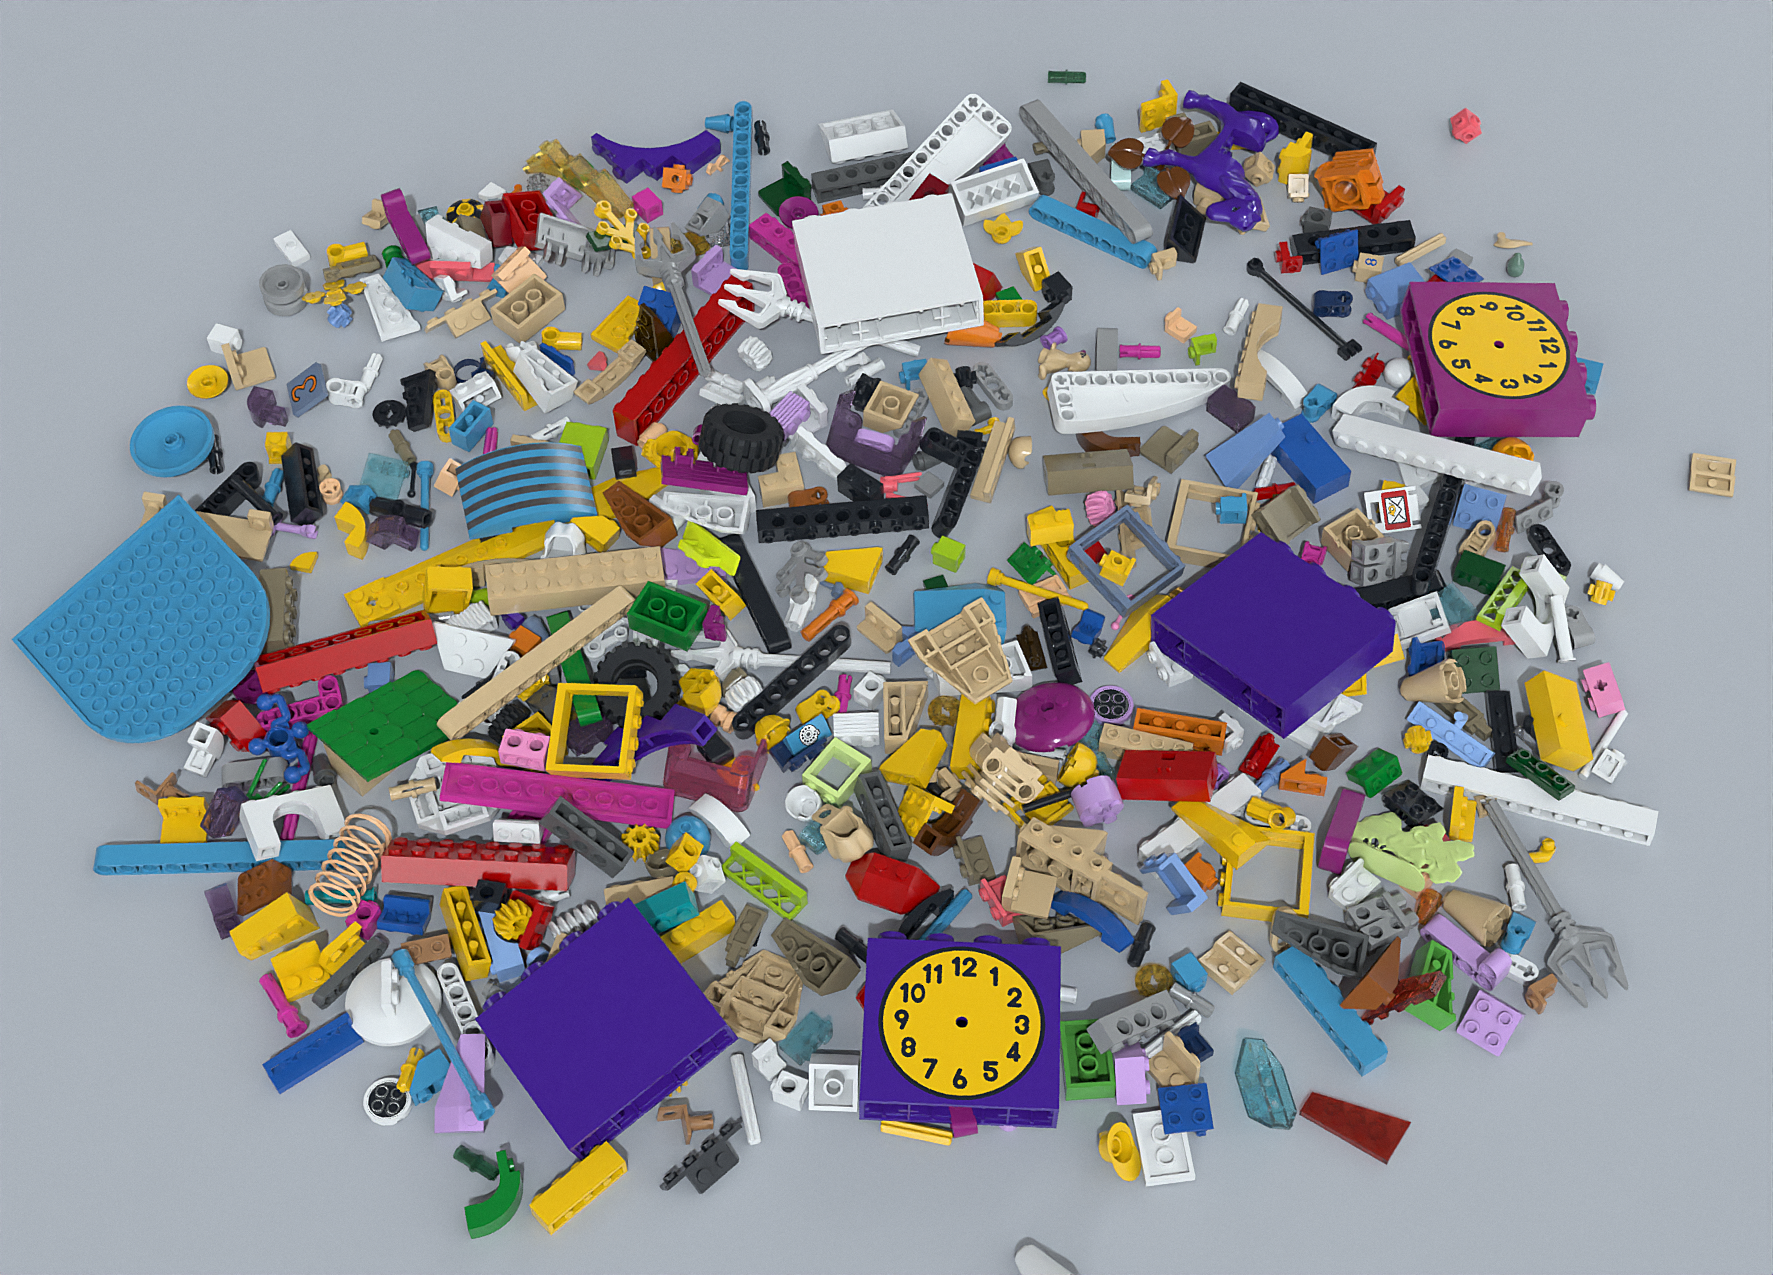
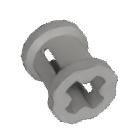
M1549 481L1544 487L1545 493L1542 495L1541 500L1551 498L1552 509L1559 507L1564 487L1557 481Z

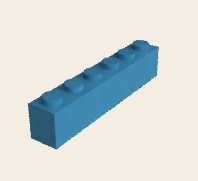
M1293 946L1275 956L1274 970L1362 1077L1385 1063L1388 1054L1387 1046L1381 1039L1376 1038L1372 1033L1370 1025L1365 1020L1362 1021L1357 1015L1356 1009H1343L1339 1006L1344 1000L1341 990L1336 984H1332L1329 981L1325 970L1321 966H1317L1311 957Z

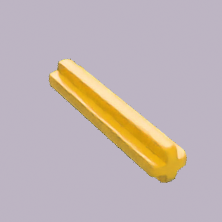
M881 1121L880 1129L885 1133L948 1146L952 1143L953 1132L910 1122Z

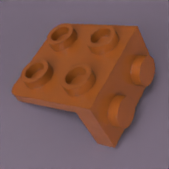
M271 859L241 873L238 876L237 913L245 916L269 905L286 892L292 895V869Z

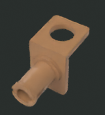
M174 772L169 774L156 791L138 780L135 782L136 791L157 805L159 799L189 797L188 794L174 787L177 783Z
M686 1104L658 1108L656 1117L658 1122L681 1119L686 1145L690 1144L692 1131L713 1129L711 1113L690 1116ZM667 1112H675L671 1115H664Z

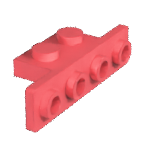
M425 260L415 264L431 280H434V277L438 275H448L453 281L491 282L493 279L491 275L495 272V263H489L482 269L472 268L471 262Z

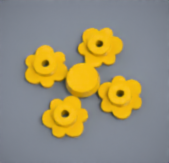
M341 279L336 282L324 283V290L329 289L326 294L320 291L305 294L302 300L313 304L319 302L321 297L326 295L323 301L324 304L337 306L346 300L344 292L358 294L367 285L360 281L348 284L342 290L341 287L344 286L345 281Z

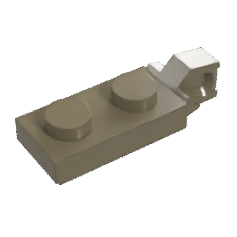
M375 255L336 263V266L322 270L326 283L336 282L341 277L351 278L362 272L372 273L380 268V263Z
M1465 698L1457 704L1435 703L1439 709L1454 721H1456L1454 718L1456 712L1466 713L1468 720L1462 727L1466 732H1469L1471 735L1475 733L1483 741L1491 737L1492 729L1487 725L1484 714Z
M746 904L726 941L725 951L728 954L725 960L727 966L735 968L740 957L745 958L749 954L768 918V912Z

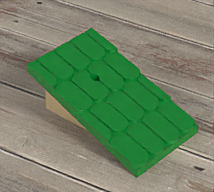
M414 670L392 683L391 681L362 698H357L337 710L333 709L306 726L310 732L323 742L334 772L363 797L400 765L450 740L437 727V722L458 703L447 695L441 687L434 684L423 672Z

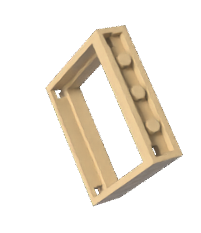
M1181 479L1167 540L1169 549L1175 555L1181 557L1180 560L1183 563L1214 568L1230 555L1177 545L1187 498L1215 503L1220 502V497H1241L1242 493H1246L1248 512L1240 545L1242 547L1253 538L1250 535V531H1255L1256 522L1251 515L1260 509V503H1257L1258 492Z

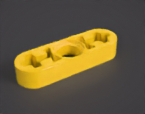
M442 389L434 393L433 404L438 437L440 441L448 443L452 441L450 433L445 434L444 426L449 428L455 422V414L451 393L448 390ZM445 398V405L442 406L441 399ZM443 413L450 414L446 419L440 418V415Z

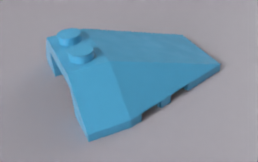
M980 583L914 591V630L920 633L927 629L929 632L960 614L963 607L982 597L994 614L995 625L1002 645L1004 644L1007 630L1005 592L998 586Z

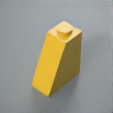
M873 547L826 551L825 555L828 558V562L823 567L828 572V577L825 581L833 584L840 582L844 588L866 594L870 593L883 562V548Z
M920 729L881 764L879 770L887 782L906 786L912 784L920 789H926L948 745L941 732L935 729Z

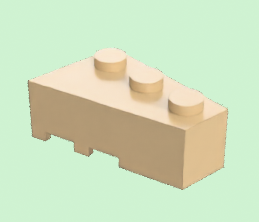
M928 681L883 682L885 754H894L915 734L928 698Z

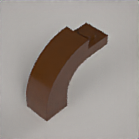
M1103 431L1075 434L1079 445L1085 452L1128 449L1130 457L1140 456V437H1113L1105 434Z
M962 788L952 803L955 805L952 814L946 812L936 823H925L912 843L931 856L942 855L955 845L956 836L962 837L973 823L971 819L983 801Z

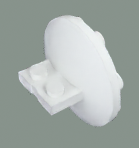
M385 958L370 964L354 978L349 986L345 999V1011L351 1017L353 1022L351 1026L355 1032L372 1044L399 1046L410 1043L422 1036L432 1026L407 978L399 975L398 969H395L391 958ZM424 964L414 965L415 975L438 1015L441 1008L442 995L437 978Z

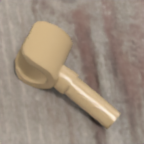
M325 464L317 468L319 475L318 483L332 477Z

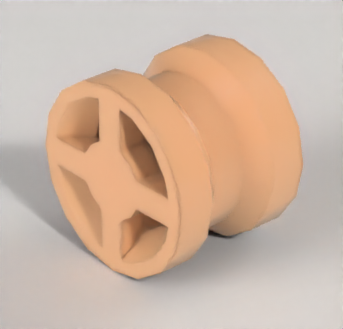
M327 478L320 483L319 490L323 501L329 505L338 504L343 497L339 481L334 478Z

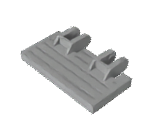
M539 214L535 247L544 248L543 261L548 262L551 257V251L556 252L555 264L560 265L565 249L566 257L579 261L582 260L581 272L583 273L588 271L589 263L594 264L593 276L596 277L600 274L602 261L603 268L611 270L614 265L615 249L595 252L586 238L587 233L596 231L595 229L547 214Z

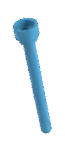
M421 461L417 464V475L421 478V508L429 510V479L434 474V465L429 461ZM429 527L425 529L420 528V548L423 551L429 548Z

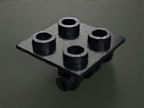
M1410 780L1383 795L1385 797L1383 799L1385 807L1397 816L1402 814L1401 821L1406 819L1404 823L1411 829L1416 826H1423V821L1444 809L1434 798L1428 796L1417 784Z

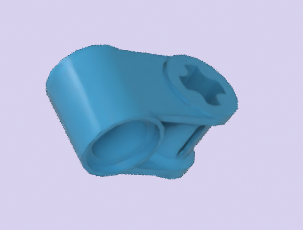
M1317 384L1304 398V409L1301 414L1309 423L1318 421L1333 406L1337 399V393L1321 384Z
M1513 912L1506 927V933L1501 941V948L1509 954H1519L1526 941L1529 940L1536 921Z

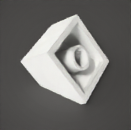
M811 1054L809 1062V1110L858 1111L860 1055Z

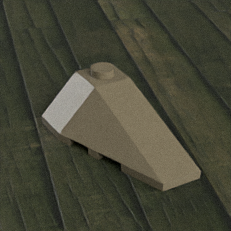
M1056 913V917H1048V919L1028 915H1018L1012 918L1019 944L1027 938H1044L1050 942V946H1061V954L1102 934L1080 918L1068 915L1063 916L1060 913Z
M786 917L771 935L803 984L820 996L847 989L861 971L849 956Z

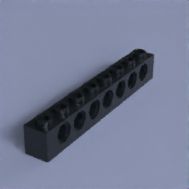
M1239 82L1230 93L1229 105L1236 111H1256L1268 114L1276 120L1279 126V133L1294 140L1302 138L1305 132L1313 134L1311 147L1334 157L1336 152L1372 148L1374 154H1376L1377 142L1243 82Z
M927 496L756 510L758 542L769 544L781 541L792 542L804 539L814 540L816 538H836L838 536L929 529Z

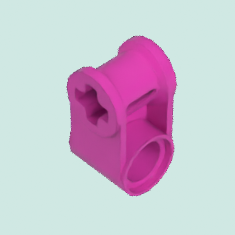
M1306 541L1301 559L1307 563L1314 562L1321 566L1323 565L1328 547L1324 546L1322 548Z

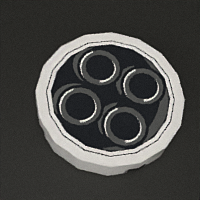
M383 1078L375 1081L367 1089L364 1095L363 1106L367 1116L374 1123L382 1126L394 1125L398 1123L397 1121L408 1116L413 1101L409 1091L402 1093L397 1089L396 1085L399 1079Z

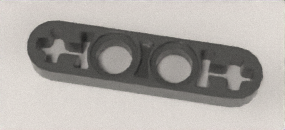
M378 936L372 937L317 989L312 997V1002L321 1010L328 1008L349 988L354 978L364 968L376 962L385 953L387 943Z

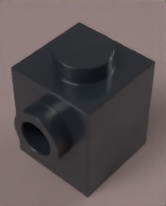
M1059 271L1042 279V294L1048 303L1064 302V304H1067L1072 300L1073 286Z

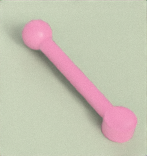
M1132 594L1127 595L1131 601L1135 598ZM1120 614L1116 621L1111 624L1113 630H1118L1120 627L1119 623L1123 618Z

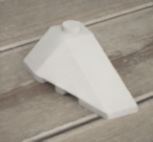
M664 491L661 511L721 533L744 534L748 531L751 515L749 498Z

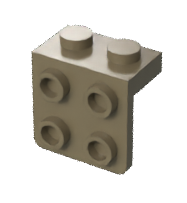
M1162 426L1140 448V454L1172 474L1197 450L1199 446V432L1191 429L1183 437L1169 427Z

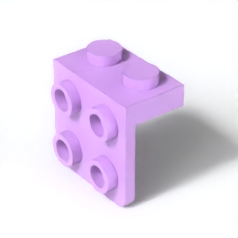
M558 177L542 193L547 199L546 204L552 210L558 212L556 214L558 218L581 225L569 209L583 195L579 190Z
M718 245L708 250L704 257L698 263H695L691 269L693 286L709 295L716 293L723 281L731 276L730 269H737L723 261L722 248Z

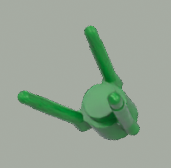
M266 758L262 760L249 791L243 798L246 802L273 796L282 786V782H278L264 798L258 793L252 796L266 765ZM285 785L275 795L284 794L290 788V785Z

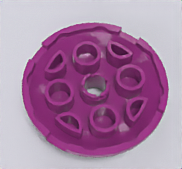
M1062 682L1043 683L1029 688L1016 698L1015 744L1032 752H1054V748L1066 744L1070 747L1080 741L1089 732L1094 723L1095 710L1091 698L1082 689L1072 684Z

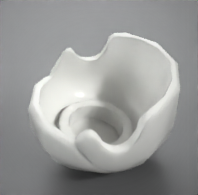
M521 341L519 347L509 343L504 348L509 359L516 363L519 352L531 346L538 349L535 341L526 343Z
M1405 358L1390 360L1382 373L1386 383L1395 388H1403L1415 374L1413 364Z
M800 785L792 788L787 793L785 806L787 812L794 819L801 822H809L812 820V815L822 807V802L815 790L807 785Z

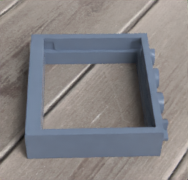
M1128 504L1069 546L1066 555L1072 564L1123 618H1126L1181 577L1185 569V565L1180 560L1181 557L1175 555L1169 549L1168 544L1161 540L1155 534L1154 529L1140 518L1139 513H1135ZM1122 523L1170 571L1132 601L1114 582L1099 575L1101 568L1085 552L1086 549Z

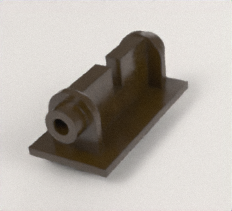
M1031 626L1023 627V631L1021 634L1016 635V639L1030 671L1047 669L1038 632L1034 631Z

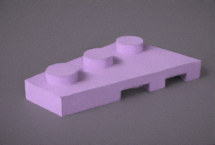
M660 548L665 580H678V585L694 584L711 569L722 580H727L726 572L720 567L709 566V568H702L697 565L695 560L685 556V553L681 550Z

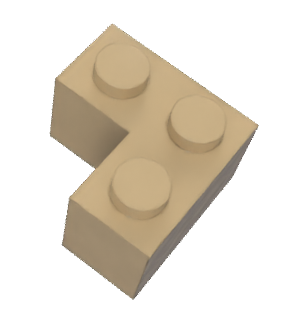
M796 452L779 455L775 463L776 473L758 476L763 508L788 503L787 497L789 493L796 490H804Z

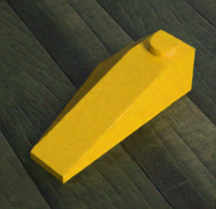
M1155 595L1132 612L1104 656V661L1120 673L1148 651L1151 642V615L1172 598L1168 595Z
M1179 801L1171 807L1175 814L1236 870L1270 844V840L1254 825L1206 802Z

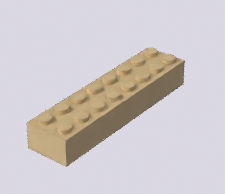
M660 546L485 565L491 616L592 605L618 586H623L635 599H637L648 581L665 587Z

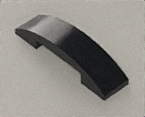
M1064 302L1049 304L1038 312L1041 319L1039 322L1022 334L1020 332L1008 333L995 342V346H1019L1038 339L1056 323L1064 309Z
M952 889L943 890L924 900L906 917L898 932L903 933L906 939L909 940L932 913L938 917L954 899V891Z

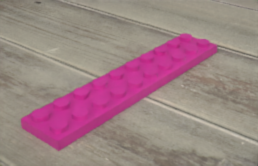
M446 762L440 801L545 814L548 808L561 796L592 820L637 824L643 826L645 823L648 827L667 829L672 822L675 790Z

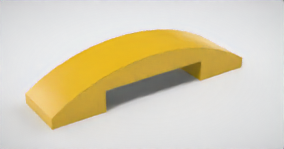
M456 739L444 742L431 749V753L441 762L461 763L463 755L494 758L498 766L518 768V766L502 764L498 753L500 747L481 739Z

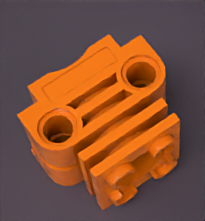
M1373 148L1336 152L1332 158L1333 161L1321 164L1314 174V177L1318 179L1320 188H1323L1324 207L1330 208L1333 212L1347 209H1368L1371 204L1381 203L1385 196L1382 185L1383 179Z

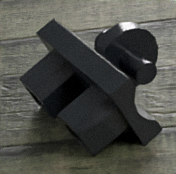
M862 373L855 384L856 386L848 400V404L853 405L856 411L863 412L879 382L882 381L881 378H872Z

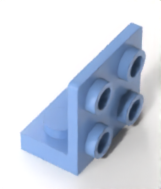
M1464 484L1453 526L1473 531L1479 522L1487 520L1494 525L1496 532L1507 495ZM1485 529L1482 530L1480 533L1490 535L1491 531Z

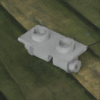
M1551 498L1547 500L1539 499L1526 507V510L1522 509L1510 514L1508 521L1511 525H1516L1517 534L1530 529L1534 524H1540L1553 517Z

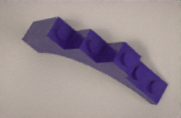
M707 130L684 142L655 148L622 145L608 140L598 133L591 136L593 152L604 158L609 165H612L613 175L626 184L643 171L647 176H651L658 181L663 177V167L673 168V164L685 165V169H690V174H694L721 154L720 139Z
M675 704L662 720L646 715L637 732L639 745L634 754L635 762L655 751L679 744L704 746L718 729L705 714ZM617 727L603 743L606 748L591 765L619 766L623 728ZM584 778V779H592V780H600V781H608V782H610V781L612 780V779Z

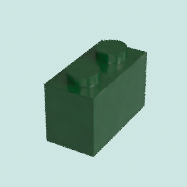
M1464 550L1456 566L1452 581L1491 596L1503 578L1506 565Z

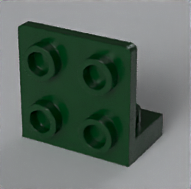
M1496 646L1446 650L1447 659H1455L1457 662L1454 664L1457 667H1461L1464 672L1466 692L1462 694L1500 690Z

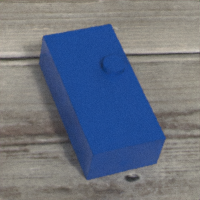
M1303 414L1282 423L1285 427L1282 429L1285 438L1270 454L1277 458V462L1293 481L1304 489L1307 497L1313 504L1349 486L1351 470Z

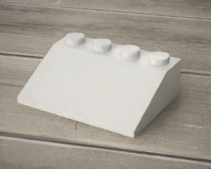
M893 109L818 124L828 157L835 164H842L850 159L862 160L865 156L870 155L882 156L885 152L890 151L898 153L908 148L905 125Z

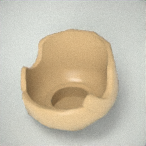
M1031 436L1016 437L1009 446L1008 454L1010 461L1018 469H1024L1029 464V462L1025 461V457L1032 453Z

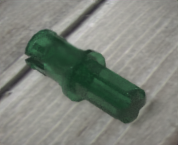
M1068 69L1066 71H1048V83H1065L1067 85L1068 83L1086 82V72L1068 71Z
M460 1145L455 1150L453 1158L466 1165L470 1172H477L488 1180L494 1181L497 1179L499 1169L485 1161L483 1155H477L463 1145Z

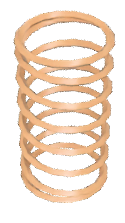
M360 813L351 814L346 817L345 826L339 831L340 837L334 840V848L328 851V860L322 863V871L316 874V883L310 885L308 890L310 900L317 908L329 915L345 917L355 913L361 901L360 897L364 895L367 889L366 885L371 882L372 874L377 870L378 862L381 861V855L392 840L391 832L387 826L371 815ZM359 817L374 823L385 835V842L381 844L378 838L365 828L348 825L350 820ZM350 829L366 833L378 845L360 840L352 834ZM345 830L348 832L350 837H344L343 833ZM347 840L352 841V842H355V843L361 845V846L364 847L366 850H363V849H360V848H357V847L353 846V845L350 844ZM343 841L346 846L354 851L371 854L373 861L366 862L357 853L345 848H338V842ZM371 848H379V850L372 851ZM337 852L346 861L365 866L367 873L361 874L356 868L344 861L332 860V854ZM342 852L348 853L360 861L353 860L342 854ZM330 863L343 874L359 877L362 884L354 885L343 875L326 871V865ZM335 863L340 864V865H343V866H345V867L351 869L354 873L342 869L341 867L337 866ZM322 875H325L331 882L335 884L327 882L320 883L319 879ZM330 875L342 879V880L345 881L347 884L337 881L336 879L332 878ZM323 886L335 888L344 893L346 896H340L338 894L332 893ZM319 887L323 892L337 899L351 900L352 906L337 908L327 905L314 895V888ZM342 887L353 888L356 895L351 896V894ZM332 911H339V912L349 911V912H347V913H337V912H332Z

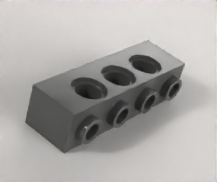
M876 771L859 775L854 787V793L867 824L872 831L880 854L906 862L912 849V844L881 772Z
M561 796L548 808L539 824L611 878H614L624 869L634 853L632 849Z

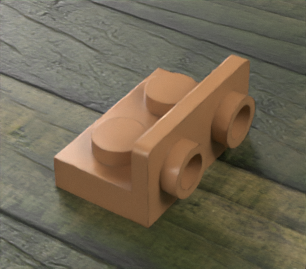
M448 934L401 943V949L408 950L414 965L452 957V943Z

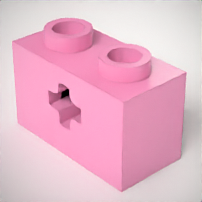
M1609 662L1583 670L1585 679H1582L1581 682L1584 691L1590 692L1591 697L1587 699L1591 711L1596 710L1598 718L1625 710L1623 699Z

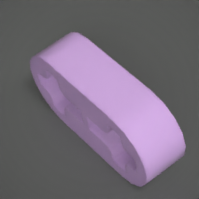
M858 429L854 439L860 446L882 452H891L895 443L894 438L867 429Z

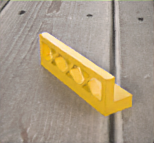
M486 340L480 343L485 361L521 408L526 411L538 405L513 372L515 363L509 359L503 347L499 345L492 349Z

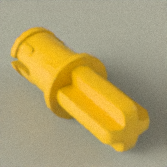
M416 1048L410 1049L406 1062L400 1068L401 1075L396 1087L402 1093L410 1091L417 1063L425 1055L423 1050L419 1048L416 1055H414Z

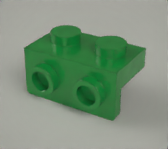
M1378 748L1350 769L1346 775L1349 781L1364 787L1366 796L1372 798L1400 777L1403 772L1396 755Z

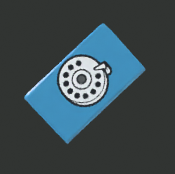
M820 714L786 736L782 741L793 757H795L822 738L826 737L827 739L832 733L824 716Z

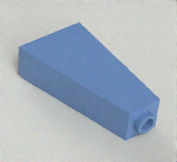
M1268 413L1205 456L1226 487L1239 489L1285 438L1282 429L1285 427L1278 417L1274 419Z

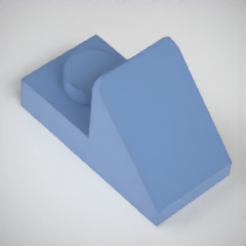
M902 626L903 642H898L892 650L893 663L898 667L916 654L908 643V639L919 634V632L914 630V627Z

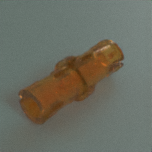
M1505 507L1502 510L1500 525L1497 526L1498 537L1495 550L1505 553L1509 551L1511 535L1514 534L1515 530L1513 524L1516 510L1513 508ZM1506 523H1507L1506 534H1505V537H1504V531H1505V527H1506Z

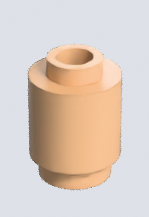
M653 422L639 436L637 443L642 449V446H644L648 439L656 440L658 436L668 432V430L662 423Z

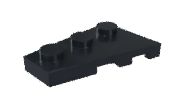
M431 369L400 379L401 385L404 386L403 399L407 403L405 409L408 429L413 432L428 428L430 424L436 373Z

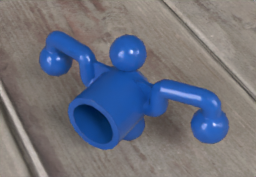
M261 694L256 700L257 707L262 711H269L277 703L282 716L271 722V729L266 733L264 739H252L248 744V749L251 754L258 756L263 754L267 748L271 757H282L287 760V764L294 762L298 758L301 767L289 766L284 771L285 781L295 784L310 770L306 753L299 748L295 737L303 739L308 736L307 723L298 721L290 729L288 722L291 719V714L284 697L280 694Z

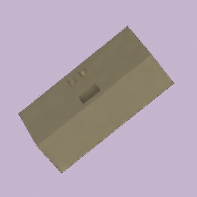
M1128 449L1043 455L1044 482L1048 496L1134 489L1133 463Z

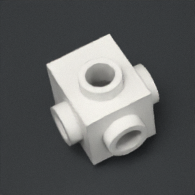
M700 855L697 863L688 870L697 880V887L694 891L712 894L726 882L719 858Z

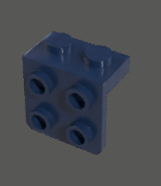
M826 737L822 738L795 757H793L783 741L769 749L768 752L783 773L788 770L792 773L807 761V757L809 760L817 757L825 749L824 744L828 740Z

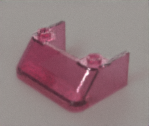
M765 739L761 740L755 757L739 756L734 760L731 768L689 757L691 753L690 744L668 747L663 776L664 789L675 790L674 796L692 801H697L704 794H708L733 812H743L749 808L755 793V786L759 783L768 761Z

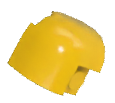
M690 668L679 680L684 694L677 704L705 714L708 717L718 707L722 698L721 684L713 670Z

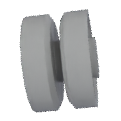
M288 264L276 265L267 269L260 277V291L263 295L265 306L272 314L291 316L305 308L308 302L303 301L302 297L308 291L305 286L304 277L298 268Z

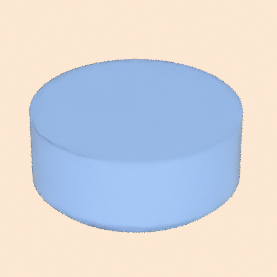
M543 947L533 949L527 957L526 964L530 966L539 961L546 963L549 952Z

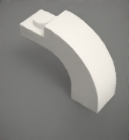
M1361 386L1345 392L1333 404L1331 418L1339 421L1343 414L1358 417L1364 413L1375 412L1403 425L1407 420L1409 406L1402 401L1394 399L1395 391L1381 386Z

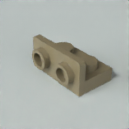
M956 836L955 845L952 846L953 853L956 859H960V873L963 879H967L968 885L979 884L980 880L984 878L986 881L996 879L983 837L979 836L962 841L961 836Z

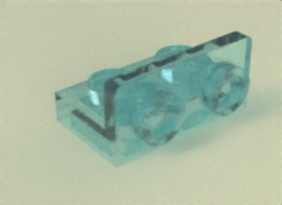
M811 1011L786 1039L779 1044V1049L801 1066L805 1061H810L811 1054H816L817 1049L822 1044L825 1045L830 1041L833 1036L832 1023L829 1020L825 1023Z

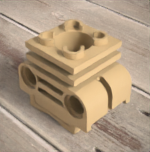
M998 732L992 738L982 733L972 744L969 753L971 758L981 768V771L970 763L967 767L975 775V778L964 770L961 773L966 779L964 784L971 788L970 791L979 799L984 798L988 806L995 812L1001 810L1005 815L1009 813L1001 800L1011 808L1015 806L1013 801L1007 796V793L1021 803H1029L1043 790L1044 786L1037 781L1043 773L1033 765V762L1026 755L1013 749Z

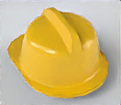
M1118 1122L1110 1130L1099 1133L1098 1148L1102 1159L1112 1163L1118 1176L1130 1182L1139 1176L1141 1160L1130 1128L1125 1123Z

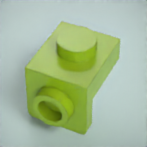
M1215 333L1191 338L1188 355L1190 359H1193L1195 366L1200 365L1201 355L1216 353L1217 337Z

